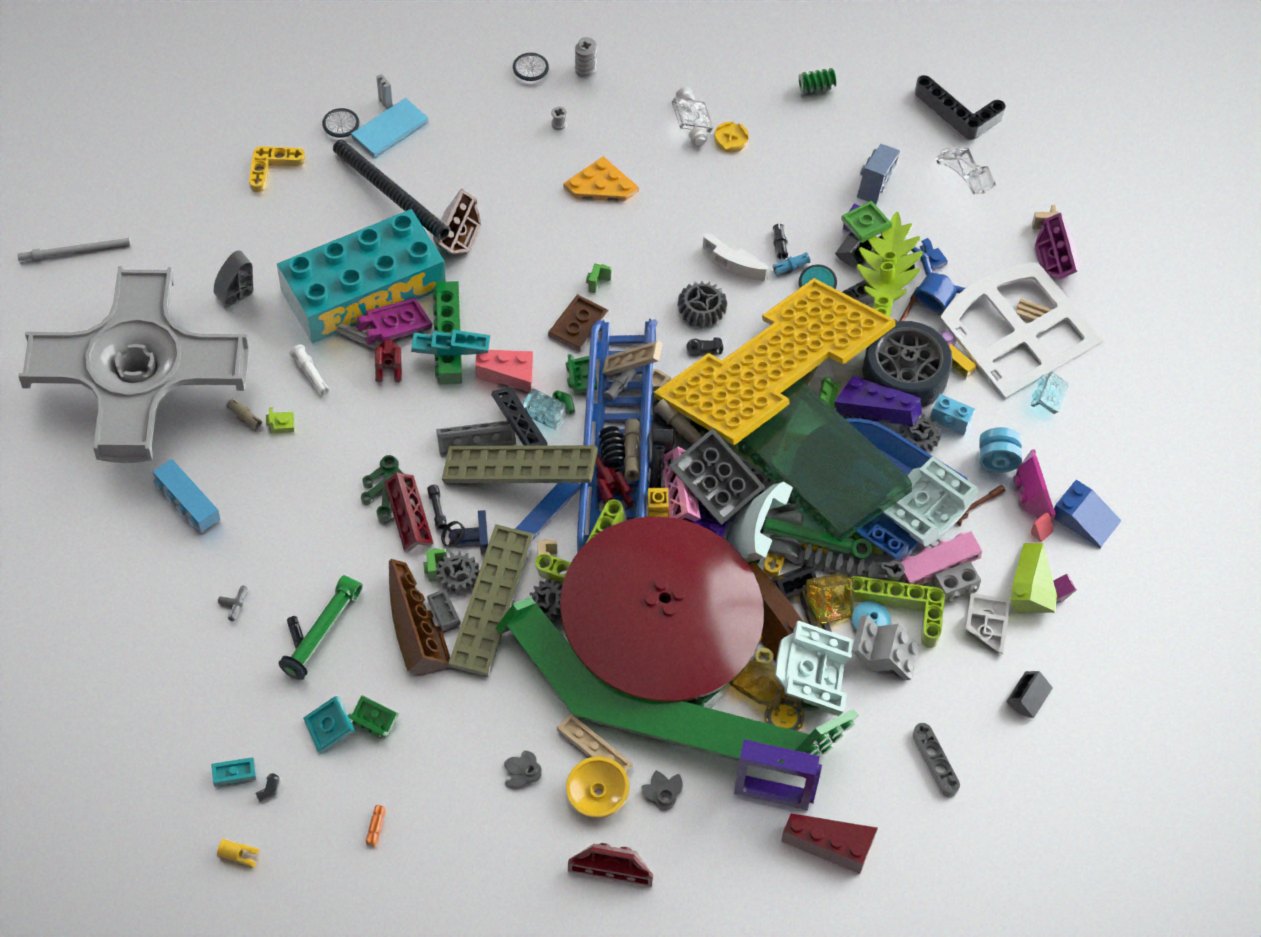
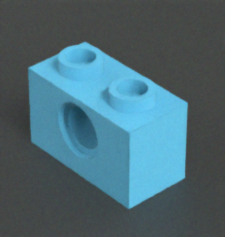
M940 394L933 406L930 417H932V422L937 421V424L965 435L972 422L975 408Z

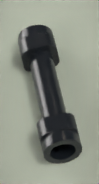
M434 484L427 487L428 497L432 500L435 527L437 530H443L447 525L446 516L442 513L439 487Z

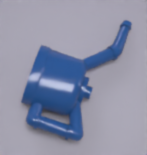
M914 247L911 251L913 253H916L921 250L917 247ZM923 252L920 261L923 264L926 277L919 287L916 288L914 295L929 310L943 313L956 296V293L960 294L965 288L954 285L951 279L944 274L933 273L929 256Z

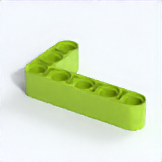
M610 500L606 503L587 542L603 531L604 528L624 521V510L618 500ZM549 554L537 556L535 566L540 577L555 580L563 585L566 573H560L567 571L571 562Z
M853 576L848 579L845 596L850 601H875L883 606L923 611L921 642L928 648H933L938 644L942 632L945 599L944 592L940 588Z

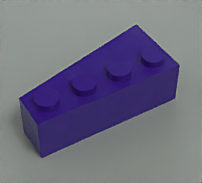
M856 376L851 377L834 402L837 417L843 418L844 415L857 419L863 417L871 418V421L876 422L887 420L892 424L914 426L922 414L919 397Z

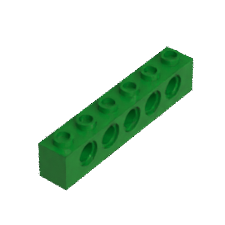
M459 281L436 282V289H433V301H437V304H433L434 316H437V319L434 320V331L452 334L453 330L460 331ZM435 355V361H438L439 364L435 366V377H439V384L462 383L461 355Z

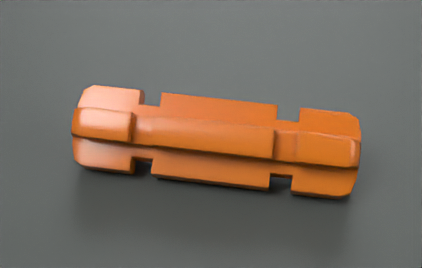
M374 806L365 840L368 846L374 847L377 845L383 817L386 812L384 806Z

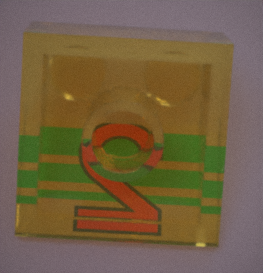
M835 573L807 580V601L819 624L852 617L853 578L841 573Z

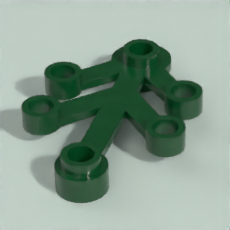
M392 455L384 456L380 461V467L362 479L365 488H372L368 492L361 494L362 504L370 505L373 502V497L383 491L382 505L377 508L376 513L378 520L384 523L389 522L393 517L384 481L396 472L403 473L399 469L398 460ZM384 474V479L374 486V481Z

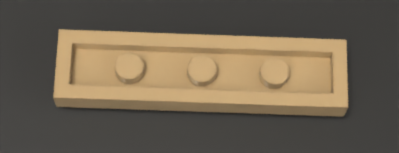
M655 341L606 356L603 374L610 376L658 362L661 356L662 343Z
M571 713L557 727V731L588 757L600 756L610 758L619 763L626 773L633 768L632 762Z

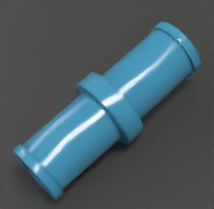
M805 252L793 258L790 256L785 261L773 264V270L776 275L789 270L795 271L797 267L811 263L808 253Z

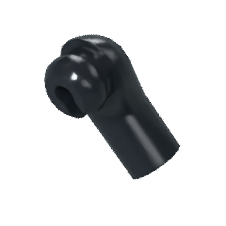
M275 773L267 776L265 789L255 793L259 802L278 793L280 777Z

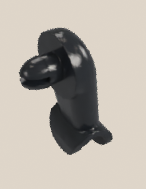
M714 337L713 340L691 339L686 344L687 351L693 355L710 352L722 354L724 350L722 339Z

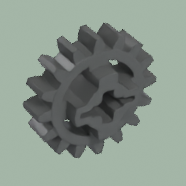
M922 414L914 426L902 425L899 434L922 450L927 451L929 449L933 451L934 446L937 447L940 441L941 428L937 427V421L931 422L932 417L925 419V415Z
M458 551L455 556L451 552L449 558L443 556V562L439 561V568H436L437 580L441 582V587L447 586L448 592L455 589L456 594H458L459 589H462L464 593L467 587L473 589V583H476L480 571L479 564L475 563V558L471 557L469 559V553L462 556L461 551Z
M546 579L545 582L539 581V587L534 585L535 591L534 593L530 592L529 595L532 596L534 602L548 619L555 622L556 616L561 617L560 599L563 585L555 580Z

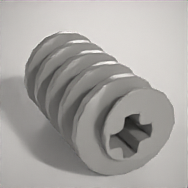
M583 37L575 46V71L580 75H589L597 67V43L592 38Z

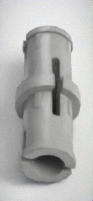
M634 369L627 370L618 377H615L612 385L604 392L605 397L610 401H614L617 395L626 389L628 382L636 375V371Z

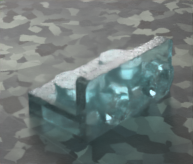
M1051 371L1039 378L1037 382L1038 387L1032 395L1033 400L1030 406L1034 408L1040 404L1052 414H1056L1060 410L1069 383Z

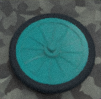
M820 264L811 265L804 269L798 281L799 288L813 278L834 289L837 287V277L833 270Z

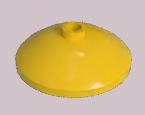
M600 756L590 757L579 762L569 773L566 782V792L570 804L579 813L592 818L607 817L620 810L628 798L630 789L629 779L624 768L616 761ZM601 790L602 793L600 795L595 794V791Z

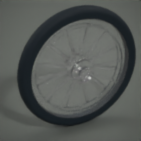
M524 53L514 60L512 68L518 78L525 81H537L548 73L549 64L546 58L540 54Z
M346 108L333 109L322 120L324 131L336 138L350 136L351 133L358 129L360 123L357 114Z

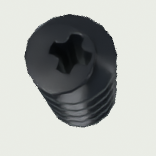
M608 426L599 432L603 464L613 469L625 466V443L623 433L619 432L620 430L617 426Z

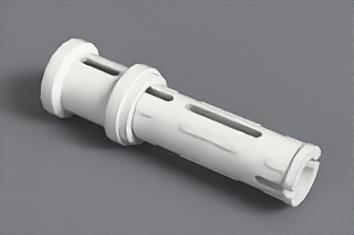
M304 345L294 346L290 350L289 355L296 360L297 367L304 371L319 396L327 394L329 388L315 369L312 357L308 356L305 352Z

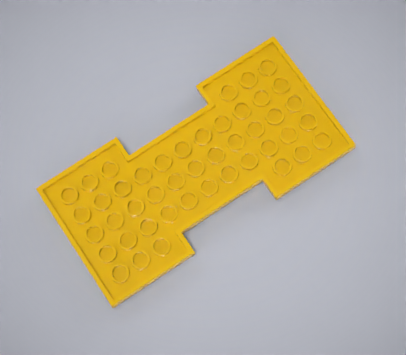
M813 278L762 315L763 321L770 324L768 328L723 360L710 353L706 354L654 391V397L659 401L665 399L679 413L709 431L713 428L721 438L735 445L789 405V398L780 394L829 357L841 364H845L896 326L895 320Z

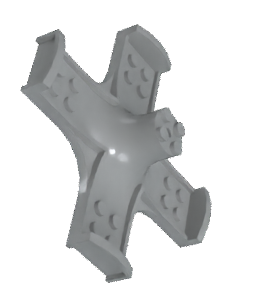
M118 266L114 300L109 315L100 324L88 330L78 332H25L27 340L23 373L18 374L22 389H30L32 383L82 384L92 390L98 399V415L93 443L96 460L115 463L151 461L153 458L152 440L157 406L159 401L170 390L178 386L236 385L237 391L245 390L249 354L247 334H199L185 331L176 326L169 317L168 312L171 287L174 286L172 267H168L167 270H126L122 266Z

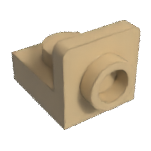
M1051 205L1050 212H1035L1032 220V229H1041L1044 219L1058 214L1056 206Z
M545 539L537 541V555L557 554V540Z

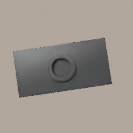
M446 589L427 595V601L442 632L461 625V621Z

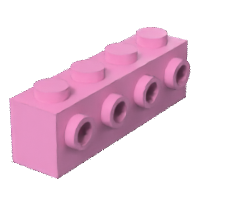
M972 531L959 533L952 540H943L936 547L931 549L925 548L918 555L903 558L901 563L904 565L905 571L902 577L908 584L922 585L933 580L935 574L969 561L972 563L981 559L982 550Z

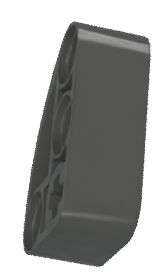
M240 250L233 252L227 258L214 282L213 292L225 307L232 306L250 296L254 290L253 265Z

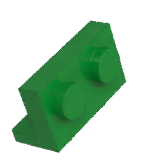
M568 354V362H566V369L569 373L567 378L568 386L570 389H573L576 395L586 393L589 356L574 359L572 354ZM595 374V389H594V390H598V389H597L596 374Z
M361 695L353 713L349 714L348 717L353 720V725L362 729L365 726L370 729L369 733L381 737V735L389 736L399 713Z

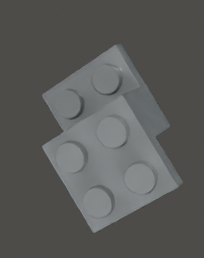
M866 615L860 617L851 651L873 672L894 670L903 680H911L917 653L919 652V644L899 624L878 626Z

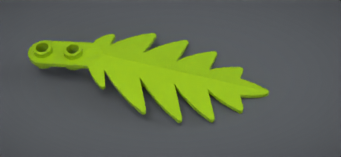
M895 212L890 220L892 228L880 233L883 239L876 236L868 239L876 254L862 247L859 248L862 257L873 270L860 264L857 265L861 276L870 286H865V292L875 299L873 309L888 317H891L893 301L907 293V289L902 288L910 283L920 272V268L906 270L923 255V251L906 255L920 241V236L904 240L912 228V223L901 226L899 212Z

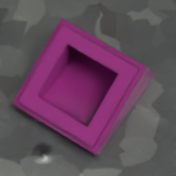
M1068 574L1053 580L1057 593L1056 601H1064L1077 591Z

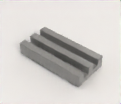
M380 74L376 76L378 100L382 101V105L387 110L393 106L391 84L384 75Z

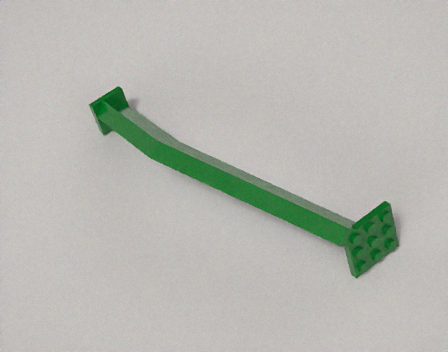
M531 597L512 604L495 627L499 634L507 631L513 633L576 718L739 761L744 739L817 756L820 753L825 755L833 748L831 746L833 743H837L843 738L844 735L842 733L855 725L853 721L859 716L852 709L816 727L810 734L684 701L653 702L626 695L599 680L582 664L568 641Z

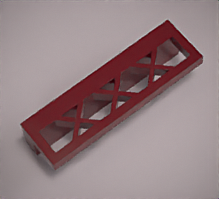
M396 472L384 481L403 550L411 551L417 545L431 546L434 543L414 475ZM405 481L409 482L410 488L405 484ZM409 496L414 500L415 505L410 501ZM420 532L424 535L425 539L421 538Z

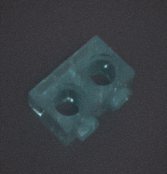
M534 388L523 401V405L532 419L554 430L558 429L566 417V404Z

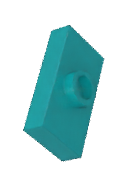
M253 757L211 764L214 786L256 780Z

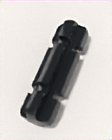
M297 616L287 618V623L295 649H297L304 637Z

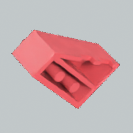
M488 350V353L476 354V378L497 385L501 383L512 387L513 390L517 388L526 391V394L532 395L533 351Z

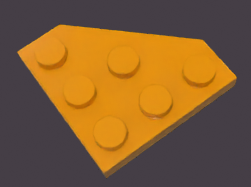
M604 156L563 183V188L574 198L587 196L600 200L618 198V201H626L639 192V187Z

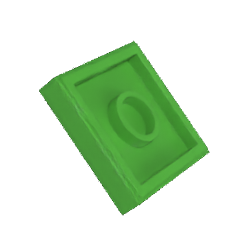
M872 201L841 216L843 223L861 243L892 228L891 221Z

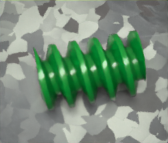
M829 68L828 71L822 69L821 72L820 70L815 72L809 71L808 74L802 72L798 77L802 94H805V89L808 90V93H811L812 88H814L815 92H818L819 87H821L822 91H825V86L828 87V90H831L832 85L834 87L837 85L833 68Z

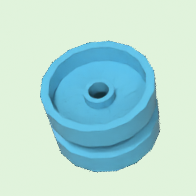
M996 427L984 431L979 438V463L981 467L998 473L1017 469L1022 463V437L1020 433L1005 427Z

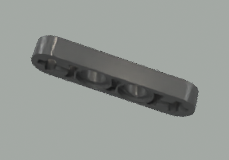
M926 723L917 724L913 731V739L941 793L946 797H954L959 791L960 782L930 725ZM920 730H921L923 733H924V732H927L925 738H924V736H923L922 734L919 735V731H920ZM934 747L937 750V754H928L926 748ZM938 764L944 765L946 772L939 773L935 766ZM947 781L950 785H954L953 790L950 787L946 788Z

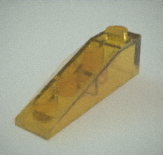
M750 660L741 673L728 683V685L756 703L777 709L788 696L785 694L784 686L775 677L776 665Z

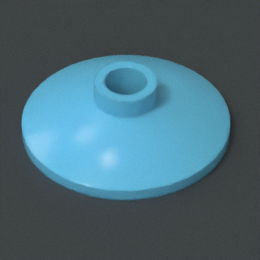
M864 601L853 610L852 624L856 631L860 617L866 615L870 618V615H874L876 619L872 620L878 626L891 625V617L888 610L878 602Z

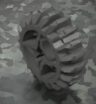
M703 281L700 284L694 282L693 286L688 284L678 296L677 306L679 314H682L683 319H687L688 324L694 322L695 326L701 324L702 328L705 324L711 326L712 322L717 324L718 320H722L727 310L726 295L723 293L722 288L717 289V284L711 286L710 281L707 284H704Z

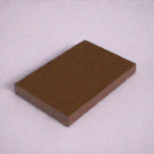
M577 294L548 331V336L580 352L590 339L591 328L598 320L603 321L609 314V310Z

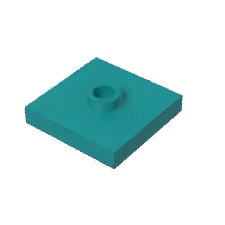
M334 696L303 717L317 751L321 754L355 732L338 696Z

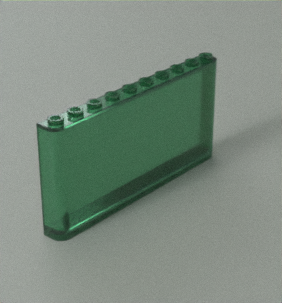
M801 379L780 393L789 398V405L737 443L740 451L744 454L746 453L755 465H759L767 477L771 476L776 484L784 482L793 487L789 496L791 500L798 502L805 513H809L818 525H822L826 529L830 537L835 538L839 542L912 492V483L909 477Z

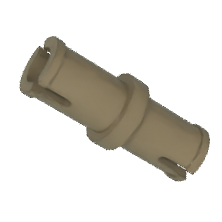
M235 398L228 401L226 407L234 412L240 421L246 422L253 430H257L261 426L262 420L251 413L250 408L244 407Z

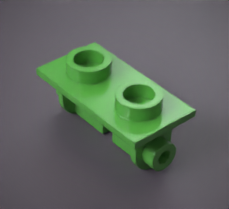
M825 377L821 381L820 391L822 393H819L816 403L817 411H819L818 417L834 413V402L838 396L840 381L833 383L829 377Z

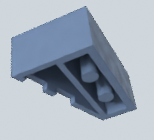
M880 144L877 149L873 150L871 157L867 159L866 165H863L860 175L862 179L857 198L868 202L872 201L877 205L880 192L883 193L885 189L883 185L886 180L889 181L897 165L900 150L884 144Z

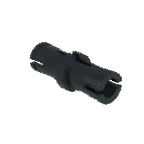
M775 224L773 226V243L776 246L777 258L781 259L782 254V259H786L788 257V239L785 237L784 225L780 224L779 229V224Z

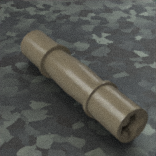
M662 399L654 407L653 410L691 445L703 437L665 399Z
M628 419L625 422L624 434L625 478L628 481L634 482L640 478V422L636 419Z

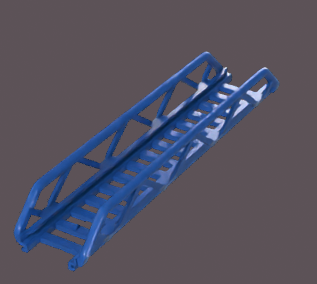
M651 318L649 321H645L644 335L610 336V323L605 322V320H598L592 326L590 336L583 445H591L592 422H596L595 445L598 449L597 454L602 460L599 432L604 428L605 422H626L628 419H636L640 422V478L634 482L626 479L629 486H636V494H630L635 503V510L625 511L627 519L646 517V497L649 488L648 473L650 469L649 436L652 424L654 363L634 368L636 375L642 374V381H629L625 389L641 390V397H616L614 401H610L604 395V392L607 391L613 382H607L608 376L603 374L606 356L622 352L609 351L610 344L645 345L656 341L658 321L656 319L651 320ZM598 331H602L601 341H598ZM596 359H600L597 403H594ZM606 406H640V413H605ZM619 429V432H622L624 437L625 429ZM596 465L594 466L592 482L580 483L577 553L586 544L602 511H599V505L603 501L599 496L600 488L597 485L598 480L596 479V474L599 471ZM625 466L622 467V468L613 469V470H625ZM588 487H592L589 535H585ZM612 494L614 500L624 501L621 494Z

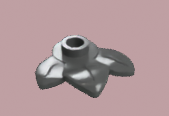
M524 750L520 757H511L504 762L505 768L511 773L505 781V784L509 787H522L527 782L534 783L541 778L542 768L537 763L535 754L530 751Z
M656 770L651 777V784L641 786L642 793L648 800L656 801L659 807L668 809L676 803V796L682 791L683 782L680 774H676L668 780L665 775ZM668 797L669 801H663L662 798Z

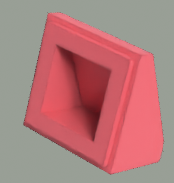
M1048 512L1037 519L1031 529V534L1041 542L1054 531Z

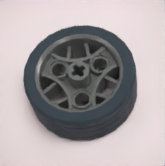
M897 321L894 328L866 348L862 368L863 379L919 397L921 407H925L935 402L947 387L953 362L952 351L945 338L932 327L914 321Z

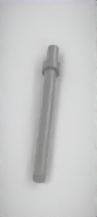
M129 238L45 250H40L39 248L32 249L31 252L17 253L18 261L27 259L40 260L41 257L130 245Z

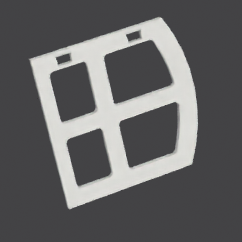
M1038 262L1006 267L980 278L958 294L940 317L942 323L954 335V338L1004 399L1009 398L1104 341ZM1033 279L1055 304L1056 308L1030 323H1025L997 290V287L1016 281ZM981 296H985L1014 331L986 348H982L959 321L962 314ZM1068 320L1083 338V341L1057 356H1052L1036 336L1059 322ZM961 329L965 336L962 338L956 330ZM1024 344L1041 365L1014 381H1008L994 364L993 360ZM996 372L1000 379L996 381L991 373Z

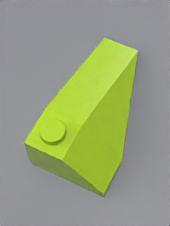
M1024 543L1011 592V603L1015 613H1055L1057 593L1044 544Z

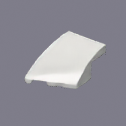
M971 593L966 630L997 652L1003 654L1011 599Z

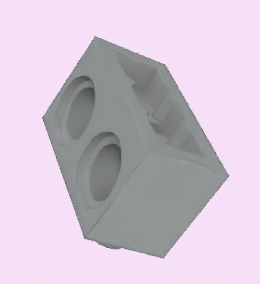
M971 561L935 574L932 584L944 592L945 603L947 601H956L966 594L976 593L979 589L981 578Z

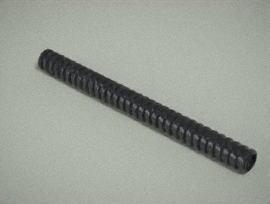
M340 139L334 143L333 152L353 167L404 211L412 209L421 225L438 240H444L449 235L450 228L415 200L345 140Z

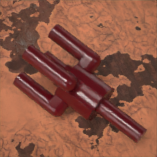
M384 340L383 343L375 348L376 382L383 381L384 366H393L394 381H402L401 348L392 340Z
M597 454L595 465L599 473L596 474V479L598 480L597 485L601 490L599 496L604 505L610 500H614L612 494L620 492L627 506L633 505L634 501L630 496L632 490L620 471L615 473L613 468L605 467L600 456Z

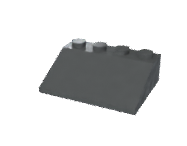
M713 428L669 465L671 470L720 525L746 506L765 488Z

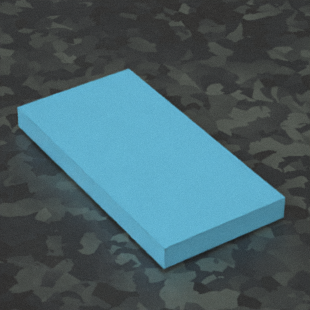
M404 98L351 133L357 143L375 158L426 124L428 117L408 99Z

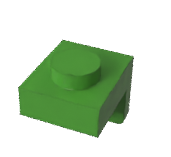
M594 263L592 272H588L586 283L589 284V292L596 293L600 279L611 280L612 267Z
M434 548L426 551L427 562H423L424 574L429 575V581L437 580L436 563L439 561L443 562V556H447L446 549Z

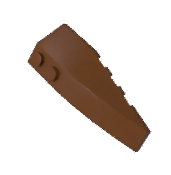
M390 559L389 592L392 618L407 672L424 675L449 668L450 654L440 626H435L432 620L434 617L432 611H427L423 603L425 601L423 594L415 588L417 582L407 563Z
M752 562L748 565L758 582L764 608L761 642L765 648L772 651L773 660L776 663L780 641L793 633L797 621L803 622V620L774 582L755 562Z

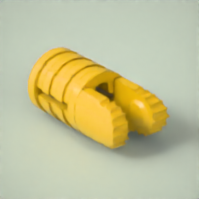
M223 838L217 850V857H223L224 859L254 868L256 862L241 857L244 850L252 854H258L260 849Z

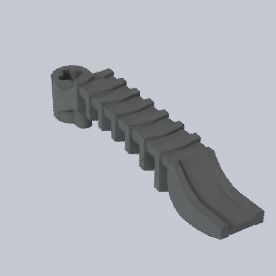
M770 535L769 537L772 540L768 550L769 554L784 557L793 564H800L802 567L810 566L814 567V570H823L825 573L831 572L834 575H843L845 578L859 576L900 582L905 571L904 565L899 561H872L871 565H866L863 559L858 563L854 562V557L846 560L843 559L842 554L838 557L832 556L830 551L828 555L822 554V548H818L817 552L812 551V544H808L807 548L803 549L802 543L793 538Z

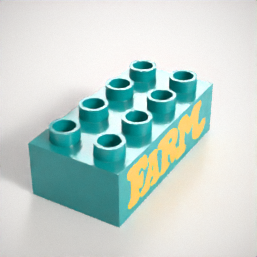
M412 209L277 263L281 291L312 344L337 334L338 332L335 330L342 324L351 327L356 326V324H359L357 318L365 316L368 310L412 298L418 300L432 294L433 289H436V282H446L445 261Z

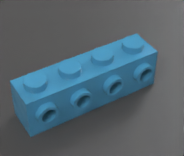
M173 459L152 471L154 475L153 483L157 489H162L165 492L167 500L177 505L178 512L182 516H187L189 524L194 529L197 528L202 533L221 520L219 510Z

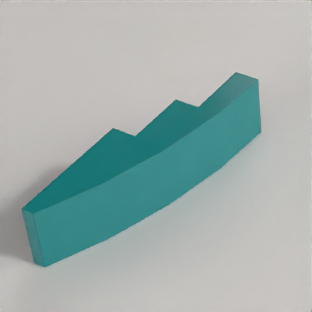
M453 330L452 334L433 331V335L414 332L411 352L434 355L488 353L490 335Z

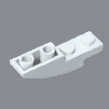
M710 233L703 237L702 248L712 254V262L717 266L745 278L764 281L768 278L769 267L764 262L753 257L751 253L746 252L742 248L735 252L732 247L725 245Z

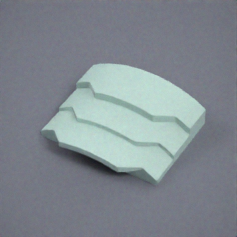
M932 456L921 468L913 469L894 490L887 494V501L879 509L894 520L897 525L906 530L912 538L923 546H927L945 534L962 517L976 498L978 490L975 485Z
M784 482L772 485L737 513L729 532L728 543L741 554L746 562L766 558L772 540L761 534L760 530L768 510L787 504L793 488Z
M797 621L793 633L780 641L776 661L775 677L784 686L785 694L817 706L821 711L840 716L844 712L846 693L841 692L844 664L852 656L851 650L854 640Z

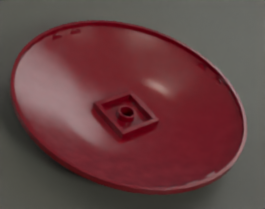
M661 516L634 518L617 523L599 532L573 558L566 572L561 590L560 611L563 629L576 656L599 680L621 693L642 700L664 703L689 701L719 690L736 678L746 667L758 646L764 622L763 600L758 582L748 563L722 537L705 527L682 519ZM667 596L670 602L662 603L659 597Z

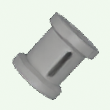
M561 106L553 108L551 111L553 116L551 125L554 129L562 130L567 126V120L565 119L567 111Z

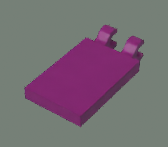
M412 298L366 311L365 316L357 318L359 324H356V327L359 331L365 330L370 325L373 327V329L366 331L368 337L364 338L369 345L378 339L384 342V340H393L414 334V332L418 333L432 329L433 323L417 299Z

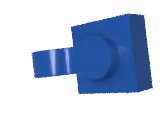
M929 238L921 241L923 245L920 246V249L929 256L932 271L947 265L948 260L939 248L933 249Z

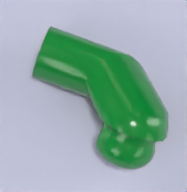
M559 390L552 394L555 402L565 406L568 415L575 413L574 403L569 394Z

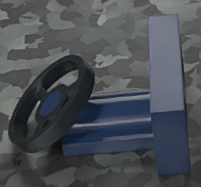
M486 510L478 511L479 527L465 528L458 521L448 523L441 534L443 545L448 548L480 546L481 555L485 554L488 547ZM459 524L461 528L452 530L450 527ZM447 531L450 532L448 536L450 539L448 545L445 542V535Z

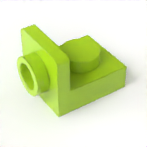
M269 407V414H266V426H270L271 433L294 432V412L274 413L273 407Z

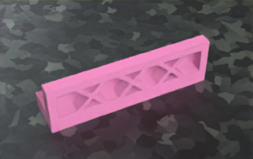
M676 447L664 454L663 459L665 463V468L663 469L665 488H668L669 517L677 519L688 518L696 522L701 519L698 499L677 475L673 483H671V477L674 472L668 466V460L673 458V461H675L686 451ZM677 488L678 494L676 499L673 500V494ZM680 505L681 513L676 515L675 512Z

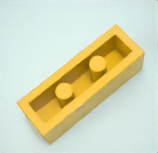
M950 344L953 359L952 366L964 377H969L975 372L976 365Z

